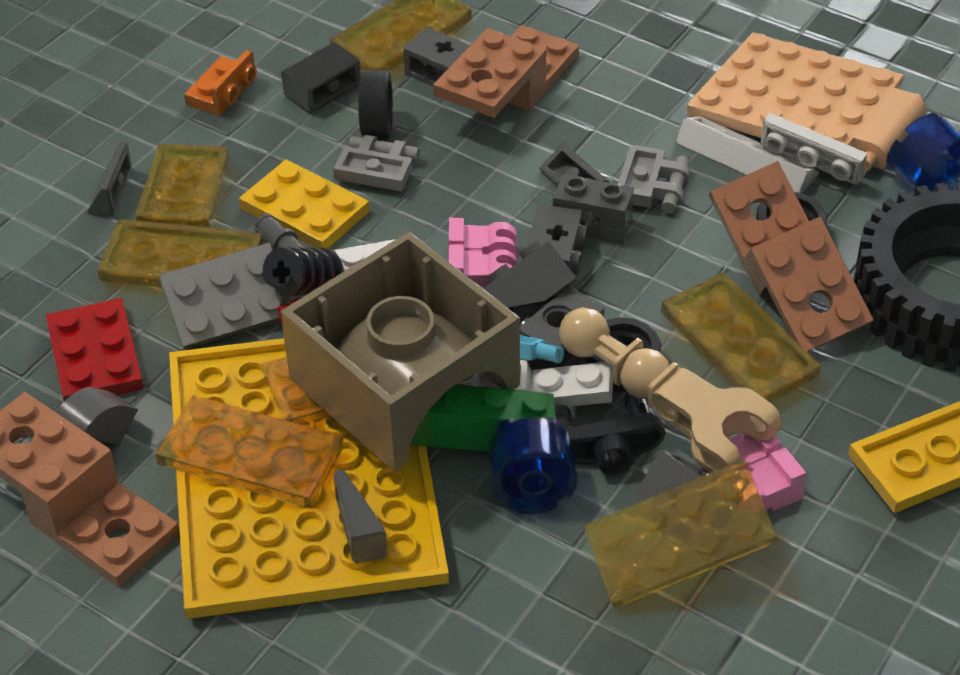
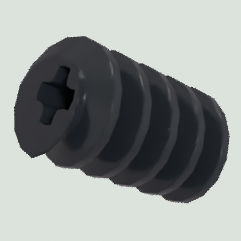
M328 247L277 248L266 256L262 275L265 281L271 287H274L275 291L281 296H306L343 273L344 267L337 253Z

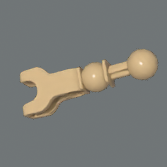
M585 307L577 308L567 313L561 321L559 337L568 353L585 358L597 355L612 365L613 383L617 386L622 384L624 389L636 398L648 399V407L654 409L664 420L690 438L691 453L695 463L722 480L730 479L740 468L738 448L728 439L734 434H747L760 441H766L771 439L782 427L779 411L753 390L741 387L717 388L693 372L680 368L675 362L669 365L668 360L662 353L650 348H643V341L639 338L626 347L609 335L610 329L607 321L597 310Z

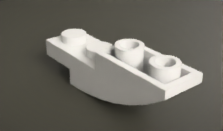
M520 360V386L514 390L553 393L554 405L558 415L562 416L560 405H566L570 408L571 417H575L576 406L612 402L613 370L607 362L531 370L528 360ZM483 373L472 375L457 383V385L500 388Z

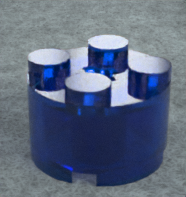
M928 113L912 122L905 129L909 135L902 143L896 139L888 151L887 165L914 192L916 187L924 185L927 186L930 192H934L936 184L948 183L953 186L960 182V132L937 113Z
M552 417L546 419H507L499 423L496 429L497 432L491 439L488 449L492 487L495 497L500 502L502 499L509 503L511 510L523 514L545 513L557 508V501L566 495L569 499L577 487V472L571 439L563 428V423L559 419Z

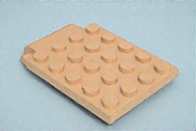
M752 33L687 104V116H701L723 127L762 138L763 121L769 113H772L866 152L867 159L864 171H869L872 166L884 169L923 120L927 109L920 95L899 89L902 86L903 74L892 72L886 68L863 64L857 60L831 55L825 51L802 47L792 42L770 38L764 34Z

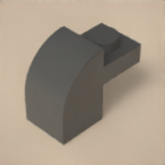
M87 387L68 397L56 413L97 441L120 445L138 409L110 391Z

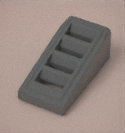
M344 469L336 470L335 474H333L335 498L352 561L358 564L386 557L387 538L384 527Z

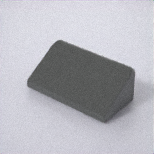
M127 142L120 143L109 161L87 210L88 214L112 216L115 213L133 170Z
M564 143L539 167L557 185L562 174L609 182Z

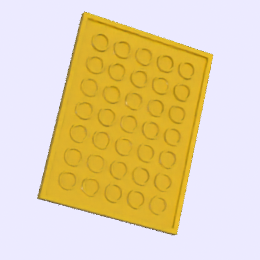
M284 338L169 352L183 596L186 619L449 584V572L426 446L410 445L408 463L394 472L289 379ZM344 469L384 527L387 538L386 557L358 564L352 561L335 498L333 474H335L336 470Z

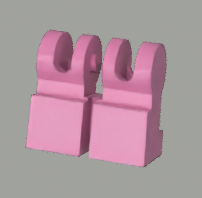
M449 217L448 262L481 288L491 283L488 276L499 267L507 264L511 268L517 264V232L511 224L494 222L489 226L464 225V218Z
M739 434L729 439L738 448L740 468L728 480H722L698 465L700 469L744 497L735 512L736 517L741 521L751 520L769 508L774 511L804 498L806 472L786 447L781 448L782 442L776 435L766 441H760L747 434Z

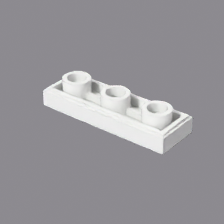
M769 113L764 119L761 145L767 147L771 152L784 154L798 160L807 167H815L829 173L841 181H848L858 185L863 178L867 159L866 152L772 113Z

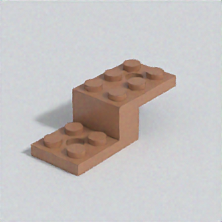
M523 25L511 36L487 28L433 84L434 96L493 118L507 103L530 111L579 56V45Z
M779 161L710 191L709 197L758 295L769 291L800 355L868 325L873 321L821 216L811 221L808 220ZM756 202L764 203L770 210V217L766 220L755 219L750 213V206ZM820 293L828 298L830 306L827 312L818 313L811 308L809 298L812 294Z
M23 392L0 410V478L22 493L31 525L118 588L180 534L179 525L175 520L119 483L111 449L27 392ZM23 437H31V438H33V439H32L30 442H28L27 444H24V443H16V444H13V443H14L16 440H18L19 438H23ZM125 529L129 531L122 538L108 537L115 530Z

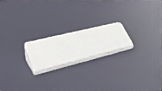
M701 116L684 119L677 137L679 145L746 175L779 161L793 191L797 193H803L820 172L817 168L807 167L798 160L784 154L771 152L767 147L762 146L761 143Z

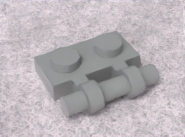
M365 135L363 138L351 136L349 147L344 146L333 168L334 179L402 192L413 170V161L417 162L419 160L420 148L408 146L405 141L395 140L394 143L379 141L376 136Z
M630 144L618 184L634 187L633 205L650 208L653 198L661 199L663 202L662 210L665 213H673L676 210V206L680 205L683 199L684 190L682 186L687 183L690 175L689 159L685 156H678L675 161L665 160V150ZM659 178H668L669 182L659 181Z

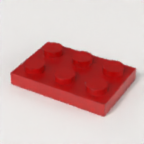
M122 298L46 314L64 401L75 392L87 387L107 390L115 395L144 389Z

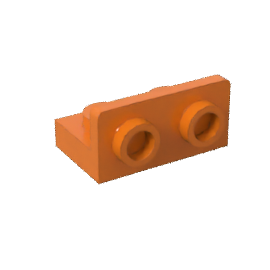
M245 50L236 61L220 56L184 94L186 105L221 116L230 105L236 102L240 94L255 81L257 68L254 63L253 52Z

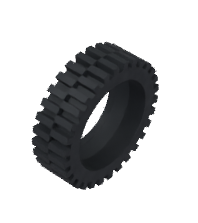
M947 183L936 184L934 192H930L926 185L916 187L914 197L907 190L898 194L897 202L889 198L883 202L882 210L875 209L871 214V220H867L861 235L854 283L873 318L870 331L876 337L886 333L884 341L886 346L893 350L901 344L903 346L902 356L912 360L915 354L918 353L924 356L923 365L933 368L935 360L945 362V371L955 372L957 364H960V305L925 293L904 276V273L920 260L939 255L960 256V183H957L955 191H949Z

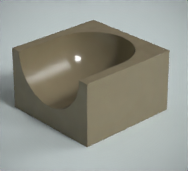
M410 231L281 311L289 379L394 472L408 463V453L413 436L427 412L454 385L472 375L483 373L501 389L514 390L520 386V317Z

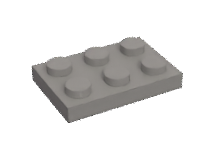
M270 243L159 275V281L183 350L279 321L278 306L289 304L291 301L289 297L281 296L277 293L274 287H271L262 275L266 256L272 251Z

